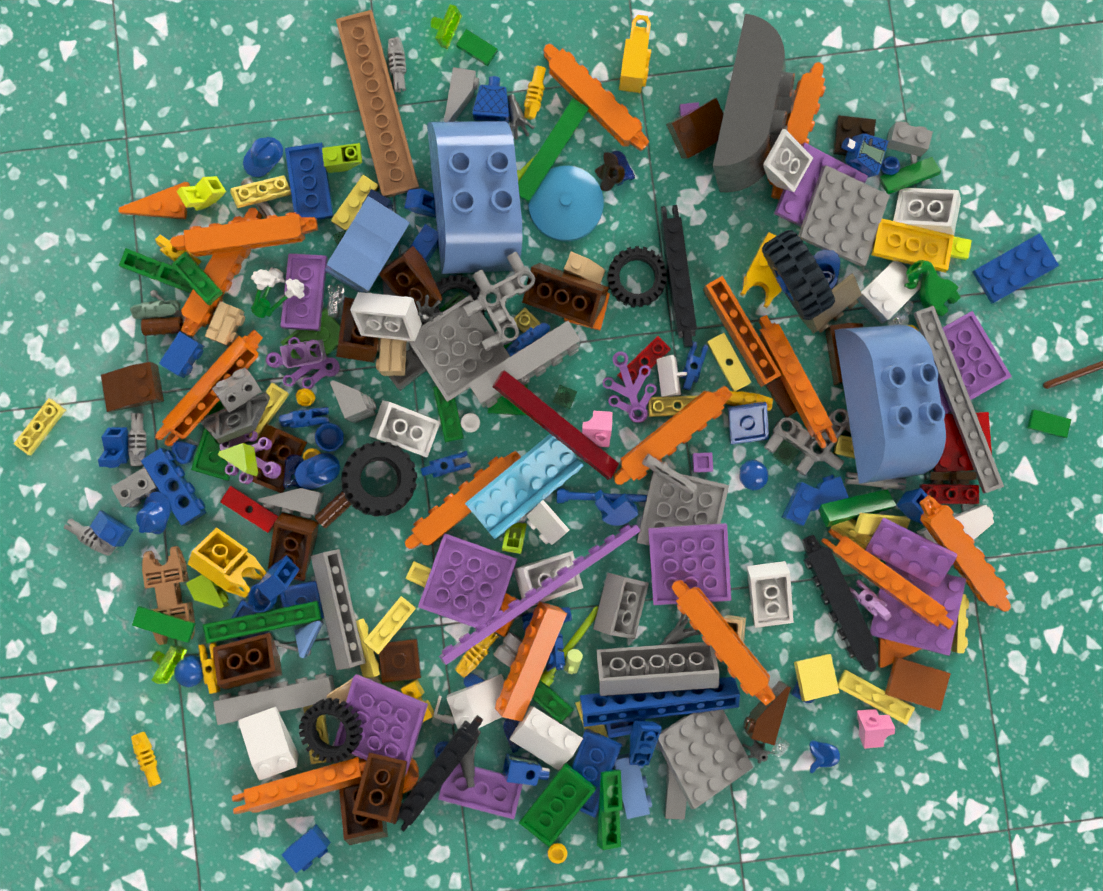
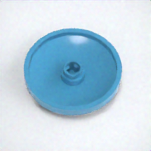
M558 166L550 169L528 203L530 217L541 233L553 240L569 242L579 240L595 229L603 213L604 199L598 182L588 172L574 166Z

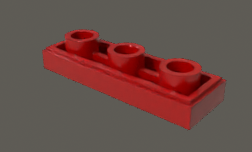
M659 336L627 365L633 385L639 375L640 367L643 366L641 363L642 359L647 360V366L652 369L657 364V359L664 357L671 350ZM647 368L641 370L644 375L649 372ZM620 372L617 377L624 383Z
M919 484V488L927 495L933 497L939 504H979V485ZM949 491L952 492V496H951V497H949V495H948Z
M233 486L228 488L220 503L267 533H270L275 521L279 517ZM250 506H252L253 511L251 513L248 511V508Z

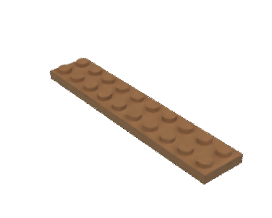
M368 10L338 18L336 23L381 193L388 198L407 193L408 190L420 189L373 12Z

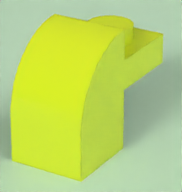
M212 176L202 177L195 186L180 187L177 193L186 208L194 207L196 211H199L216 203L226 193V190L218 177Z

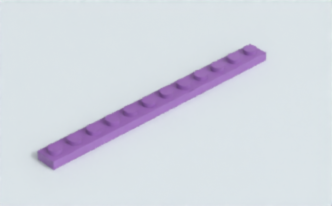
M624 525L619 529L620 532L614 536L612 534L604 539L605 543L600 546H593L588 550L589 554L584 557L581 555L572 561L573 565L568 568L565 566L558 570L557 576L552 579L549 577L541 582L542 586L538 589L532 588L524 594L526 597L520 601L516 599L511 602L507 610L504 612L500 610L495 613L491 621L488 623L482 622L476 626L475 632L472 634L466 633L458 639L459 643L454 646L451 644L445 647L439 658L447 665L639 533V527L637 525Z

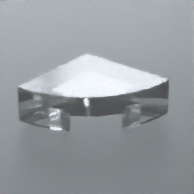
M908 300L892 321L897 325L900 324L910 314L914 303Z
M779 737L771 754L779 758L788 749L790 743Z

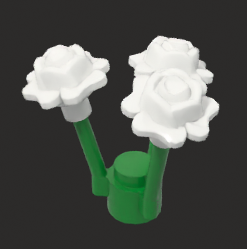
M271 267L269 271L260 269L258 272L254 271L251 279L257 284V293L251 306V311L259 318H265L266 315L270 317L274 310L292 296H297L300 299L305 296L303 293L304 284L297 279L285 281L283 272L277 268ZM275 283H286L288 290L285 292V295L270 308V302L266 299L270 289L274 287ZM267 287L262 298H260L262 290Z

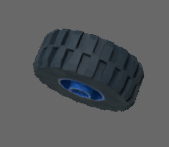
M786 230L763 245L762 252L778 284L804 320H811L834 305L835 297L827 279L815 258L795 231Z

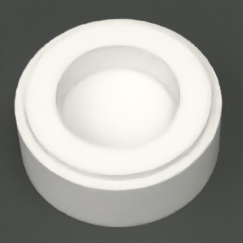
M473 413L465 414L461 419V426L466 432H475L480 427V419Z

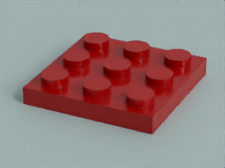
M978 412L976 415L992 454L989 412ZM945 414V447L939 462L933 468V472L974 470L953 415Z

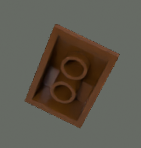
M717 97L666 124L682 159H688L718 141L724 113Z
M414 246L387 264L379 273L380 277L396 296H406L414 299L418 313L416 301L420 302L421 307L424 306L426 295H429V307L434 306L438 300L442 301L440 292L425 259Z
M344 297L336 357L374 363L379 337L361 336L350 311L355 299Z
M145 362L130 365L101 375L107 412L164 402L159 368L155 363Z
M282 512L274 523L268 570L287 555L300 569L294 579L304 582L316 543L319 522Z
M778 681L771 689L776 696L772 702L765 705L760 701L750 712L749 717L745 718L744 729L751 739L775 746L791 689L784 682Z
M369 752L352 813L396 824L402 801L407 761Z
M360 783L339 789L344 841L349 845L388 837L387 822L352 813Z

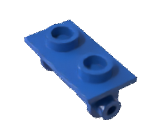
M560 632L546 663V671H550L554 667H556V670L564 669V652L557 650L563 649V635Z

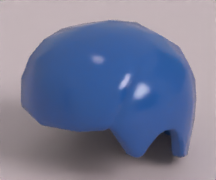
M325 423L316 430L315 442L321 450L333 452L344 443V433L338 425Z
M748 460L741 465L739 479L745 488L752 491L760 490L767 484L769 474L762 462Z
M258 582L251 587L248 604L254 608V612H266L274 607L277 602V596L270 601L257 588V585L260 583Z
M190 655L177 663L174 669V676L180 685L189 688L201 682L203 672L200 657Z

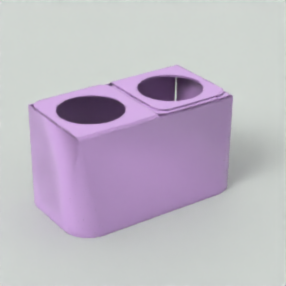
M313 340L280 347L283 364L287 368L315 364L327 359L323 340ZM313 344H319L320 357H313L310 354V347ZM300 347L303 349L304 357L302 360L297 361L292 358L291 351L293 348Z

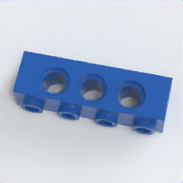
M159 448L142 459L141 462L159 491L168 498L171 510L180 525H189L207 513L204 509L206 506L200 498L196 497L194 486L186 481L184 470L174 462L175 456L170 450ZM165 465H167L169 469L166 475H164L162 472V469ZM175 481H177L179 484V487L176 491H174L172 488V485ZM185 497L189 500V504L186 507L182 503Z

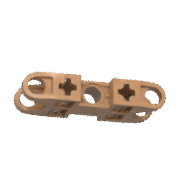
M178 546L171 547L170 556H168V561L165 565L160 564L158 559H155L152 551H146L142 560L145 589L155 587L158 608L151 610L195 623L193 603H183L180 583L189 581L186 561L181 549ZM194 627V630H193V634H192L191 640L193 639L194 634H195V627ZM153 632L155 640L159 645L167 644V636Z

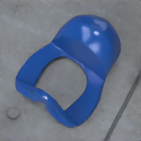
M814 740L810 742V751L816 757L815 762L810 766V773H814L818 767H832L838 764L840 753L837 747Z

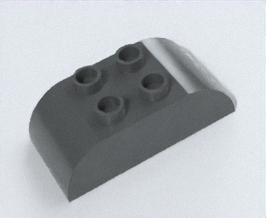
M745 14L713 162L719 191L725 193L746 189L765 175L766 172L763 164L782 129L788 131V126H785L787 113H792L796 90L793 89L795 73L786 72L785 50L779 33L764 19L750 14Z

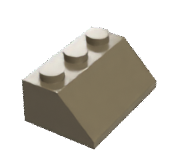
M853 273L832 289L835 303L830 309L811 320H804L799 316L813 334L818 330L820 333L830 326L828 324L830 320L834 319L836 321L843 316V310L846 307L851 309L859 303L857 299L862 294Z

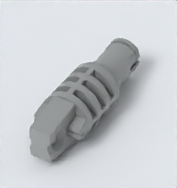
M399 37L388 40L389 70L391 75H393L394 91L401 92V89L406 91L404 78L407 71L402 40Z
M131 413L128 452L130 463L133 467L144 466L141 460L146 457V432L143 430V413Z
M72 518L67 521L70 525L65 524L64 529L76 535L80 542L94 551L110 556L116 548L99 538L90 526L84 527Z

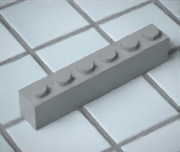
M340 549L312 555V565L336 670L348 669L364 664L365 658Z
M326 673L314 675L315 679L307 680V677L295 679L296 683L288 684V681L276 683L277 687L269 688V685L257 687L258 691L250 692V689L238 691V695L231 696V693L219 695V699L213 702L217 725L239 721L242 718L273 707H277L278 711L282 712L314 705L322 699L326 700L327 694L335 690L333 676H326Z

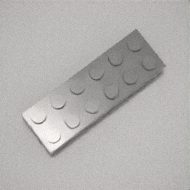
M566 321L468 384L482 407L487 406L490 408L498 402V398L503 396L492 387L501 371L505 370L525 386L534 375L537 377L541 376L550 365L554 367L561 363L564 356L569 355L570 357L577 353L581 340L569 321Z
M705 642L597 650V669L600 696L718 688L719 668L714 654L715 650Z

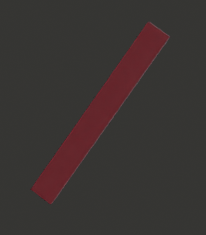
M505 370L501 371L492 386L496 391L607 480L612 478L619 465L616 460Z

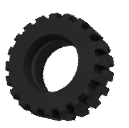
M374 441L370 444H364L353 451L343 467L341 480L345 498L352 504V507L365 515L379 517L395 513L411 500L414 490H416L417 472H415L416 466L414 462L410 460V455L407 452H403L402 448L398 445H391V442L386 441L382 443ZM383 461L394 468L397 474V485L391 494L385 497H374L363 489L361 473L369 463Z

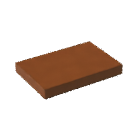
M895 657L885 695L941 711L951 673Z

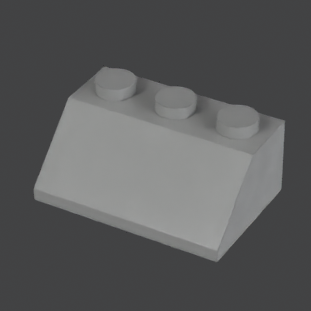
M334 380L330 382L345 419L356 424L376 415L375 410L377 406L373 398L371 399L367 394H363L359 390Z
M607 573L593 629L608 635L635 639L649 583Z

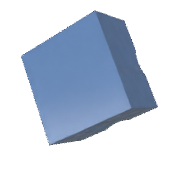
M368 196L326 264L324 272L357 292L367 293L410 222Z

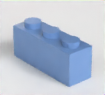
M629 753L619 755L615 768L616 770H621L622 799L627 819L650 814L649 808L652 807L650 795L646 796L644 789L648 788L646 776H642L640 771L644 767L629 765Z

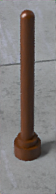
M1103 361L1043 383V387L1049 389L1103 369Z

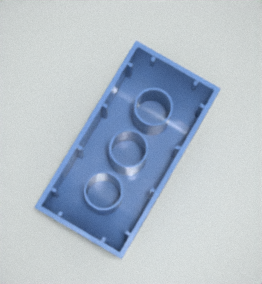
M506 121L428 122L427 130L441 274L473 273L483 270V272L514 271L507 256L517 252L519 257H521L522 216L515 147L509 124Z
M907 325L835 330L859 484L918 476L932 470L943 454L946 442V429L944 423L945 410L941 404L937 381L938 369L934 363L931 347L925 337L919 331Z

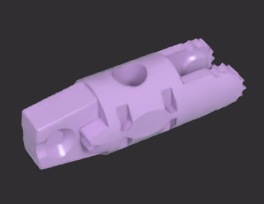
M857 580V586L863 591L858 594L850 587L849 589L853 597L872 615H879L885 621L889 620L892 615L885 608L887 604L862 581Z

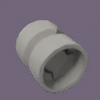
M509 631L503 639L504 645H499L493 655L511 667L517 656L519 645L523 640Z

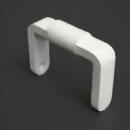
M439 696L434 717L442 720L444 723L453 725L455 723L454 717L437 714L442 696Z

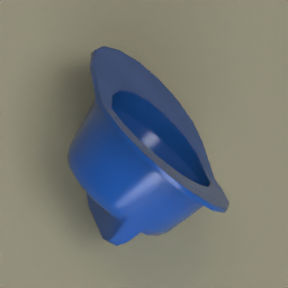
M271 137L259 138L254 141L243 160V166L247 174L252 177L266 175L283 156L281 143Z
M822 249L813 257L821 268L830 288L833 289L838 283L840 258L834 250Z
M321 453L304 460L296 468V481L299 486L310 490L326 485L337 478L340 471L339 461L330 453Z
M152 492L149 494L143 508L137 513L136 522L140 533L161 534L164 532L170 516L171 505L163 493Z

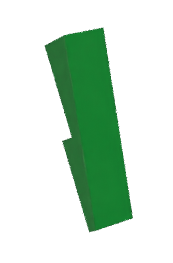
M125 248L119 263L121 268L191 294L193 288L172 265Z
M887 489L821 504L818 511L825 526L830 527L857 518L860 513L877 514L895 508L896 504Z
M619 769L601 772L597 846L602 850L621 847L620 810H623L621 770Z

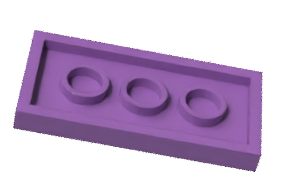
M288 254L286 280L297 279L303 283V293L305 296L301 299L297 296H292L283 302L280 326L282 329L320 331L326 272L324 270L328 260L327 256ZM285 283L284 295H285V292L288 290L286 283Z
M884 517L865 548L870 554L937 588L957 558V553Z
M459 763L441 787L438 800L514 819L523 784L506 782L503 773L474 766L475 787L467 788L466 778L463 776Z

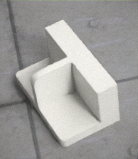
M674 355L657 359L661 397L681 395L679 377L686 376L687 372H678L677 359Z

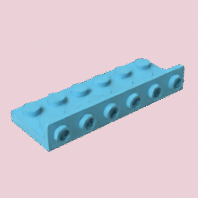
M549 434L465 504L491 536L496 539L498 536L503 535L510 526L517 523L527 512L532 511L543 499L548 498L567 479L577 474L584 465L569 448Z

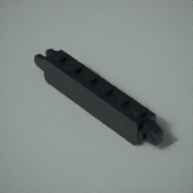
M672 205L673 218L668 219L667 209L665 206H662V221L660 225L674 329L678 338L683 339L684 348L693 346L692 337L696 336L697 326L682 219L679 217L677 205Z
M814 535L803 538L802 542L806 552L803 554L805 557L803 562L806 568L811 570L813 574L811 578L815 587H819L822 593L820 598L823 604L828 605L830 610L828 614L833 623L836 622L838 626L837 634L842 641L844 640L847 645L845 648L847 655L850 659L853 658V660L858 661L864 670L874 672L877 666L872 655L876 654L878 648L831 549L821 546Z
M477 715L471 723L466 720L462 723L402 802L397 821L400 818L404 820L400 830L404 832L409 825L413 824L476 742L481 733L478 727L484 720Z

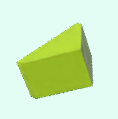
M242 443L219 451L218 455L247 474L257 476L258 468L254 447Z
M517 522L506 530L502 551L522 554L526 523Z

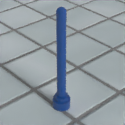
M557 488L556 503L568 502V500L596 501L595 493L569 492L565 488ZM604 493L611 501H615L623 495ZM626 494L632 502H646L647 499L645 494Z

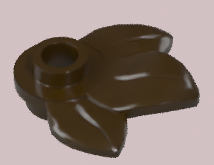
M605 152L603 155L605 164L595 169V173L602 180L601 190L610 191L615 184L623 181L625 171L618 164V159L614 154Z

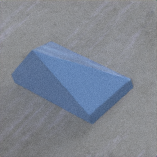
M315 621L294 630L301 658H307L324 622Z

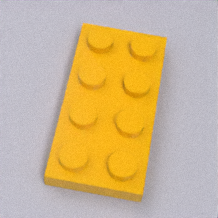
M882 219L878 225L871 255L913 265L918 260H926L933 264L936 271L946 273L949 268L954 235Z

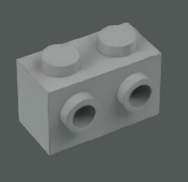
M895 122L888 132L887 141L889 142L887 148L921 157L929 149L933 131H929L922 126H910L907 122Z
M246 368L235 371L232 376L219 381L212 388L229 413L262 392Z
M145 467L111 487L121 506L130 508L137 507L141 504V500L149 497V494L159 490Z

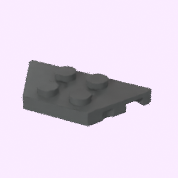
M267 392L262 393L230 413L225 408L204 417L200 423L219 444L230 441L256 430L270 400V396Z

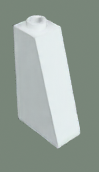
M978 505L953 516L963 524L964 532L971 536L973 540L994 523L993 512L987 505ZM926 528L916 531L918 535L936 543Z

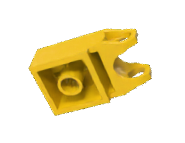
M637 15L633 19L630 39L625 41L619 90L641 93L642 87H646L651 49H648L651 26L648 16ZM644 20L647 27H638L636 22Z
M770 232L763 239L747 270L743 289L740 295L744 296L752 286H761L766 293L763 305L765 308H768L772 300L782 291L762 252L763 245L776 237V235Z
M217 527L191 552L188 561L189 566L225 591L245 598L249 595L251 589L243 577L262 580L267 573L257 559L247 552V548Z

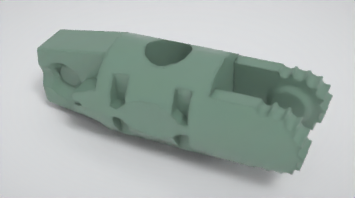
M176 300L150 301L133 305L130 311L134 319L160 318L173 315L176 310L180 309L181 303Z

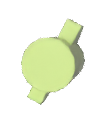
M572 649L567 653L564 670L569 674L578 672L583 658L579 650Z

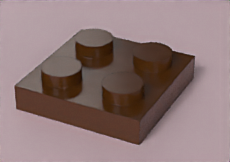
M418 639L388 642L379 653L382 683L419 679L422 677Z

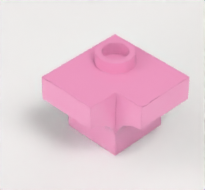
M593 411L592 419L583 422L582 433L597 446L609 447L612 431V412Z
M877 709L857 711L859 737L864 749L884 747L885 739L895 734V727L890 716L879 715Z

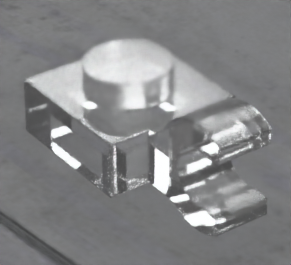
M328 285L327 291L331 295L327 305L328 316L341 319L344 304L342 299L344 287L337 285L335 292V287Z

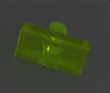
M449 5L443 19L438 17L431 19V28L438 30L435 39L445 49H448L462 18L460 11L455 5Z
M170 646L166 655L159 650L152 655L151 660L157 663L159 667L151 680L156 684H168L174 674L175 666L183 658L187 649L182 646Z

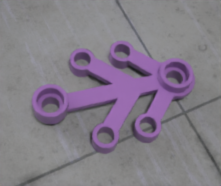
M292 337L288 341L289 345L292 344L294 340H297L298 343H301V341L296 337ZM317 344L315 349L310 347V351L315 352L318 357L321 356L319 344ZM300 347L293 348L303 359V349ZM271 352L267 355L266 363L268 366L279 368L281 365H284L280 354ZM275 356L276 361L271 363V357ZM326 356L327 359L319 363L298 366L301 368L292 375L284 376L283 383L288 387H292L297 380L310 370L317 369L319 371L311 378L306 377L302 380L304 388L312 389L315 383L323 377H333L338 374L340 370L339 362L334 358ZM328 364L333 365L331 370H327ZM288 378H292L291 384H287L286 380ZM310 380L311 385L306 387L305 382Z
M619 351L614 354L613 363L620 368L625 387L614 382L612 377H606L603 380V386L606 389H612L628 397L631 405L621 401L618 395L610 396L608 402L610 406L618 407L628 412L629 418L633 422L641 423L648 416L646 406L651 396L656 393L657 388L652 383L647 384L645 387L646 393L639 403L637 394L646 377L650 375L651 369L647 365L641 366L639 375L633 385L627 367L628 355L623 351ZM622 355L624 357V361L619 362L617 360V357ZM647 368L649 372L644 375L641 370ZM607 379L612 381L611 386L605 384ZM649 386L654 387V392H648L647 388ZM611 398H617L618 403L613 404ZM640 410L642 415L636 416L635 411Z
M251 431L220 444V450L222 451L247 441L254 442L258 434L256 431ZM262 437L258 443L250 446L254 447L255 452L263 449H270L272 442L270 439ZM256 457L257 467L262 469L266 477L274 479L280 475L281 468L279 464L274 462L267 463ZM228 462L225 472L228 475L235 476L238 474L239 468ZM243 471L239 475V481L243 484H250L253 480L252 475Z

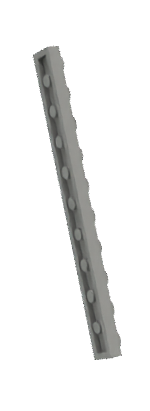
M934 306L913 313L921 334L931 347L934 363L938 369L940 384L973 469L977 472V479L982 492L988 493L1004 487Z

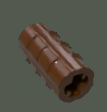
M180 316L142 319L141 331L145 336L177 334L179 331L182 332L184 320Z
M342 490L314 517L326 529L352 504L347 501Z

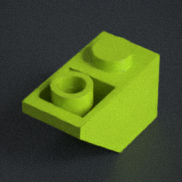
M360 143L322 148L324 167L328 173L348 171L363 163Z
M204 575L186 582L195 601L218 608L229 606L227 593L224 590L222 591L221 587Z

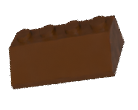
M541 263L531 266L530 271L535 277V282L524 293L522 303L591 328L594 326L604 306L609 287ZM528 277L527 285H529V284L531 283V280H530L529 277Z

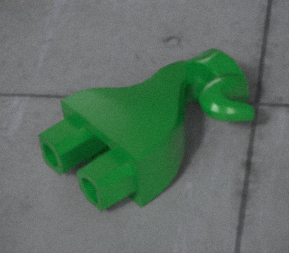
M918 260L907 270L906 276L909 283H906L904 286L908 289L916 288L919 282L918 277L922 273L920 301L923 307L926 309L934 306L937 315L944 316L948 312V308L944 303L948 301L949 304H954L961 298L957 292L959 287L953 281L939 277L931 262Z

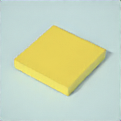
M831 654L794 662L802 701L839 693Z

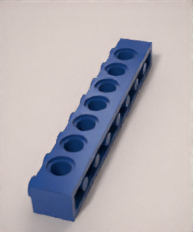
M733 677L719 678L718 688L600 696V693L580 695L584 727L738 708L740 702V693L736 680Z

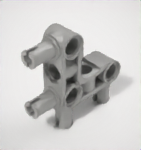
M517 252L507 256L515 272L509 278L495 285H490L483 270L473 274L480 289L477 300L464 306L463 309L468 317L484 309L497 330L496 334L481 341L486 352L500 344L507 345L513 342L519 335L517 324L514 318L510 317L505 307L506 300L528 291L533 286L535 277L530 269L524 266ZM522 276H528L531 280V283L529 285H523L520 281V278ZM494 294L497 301L492 304L488 303L486 296ZM512 328L515 331V336L507 338L504 334L505 329Z
M845 409L834 410L828 415L833 424L832 429L837 439L844 430L851 433L848 412ZM836 413L842 416L841 423L835 420ZM787 417L776 423L773 435L764 446L766 450L774 453L781 442L786 440L803 452L805 457L795 470L804 476L814 462L825 461L836 470H839L844 463L842 459L830 452L834 443L829 440L826 432L821 433L826 442V447L821 448L820 453L816 454L813 451V446L819 444L815 437H811L809 432L802 428L799 422ZM782 422L789 424L788 432L782 430Z

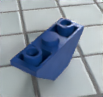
M634 721L630 733L629 765H649L662 730L660 725L655 722Z

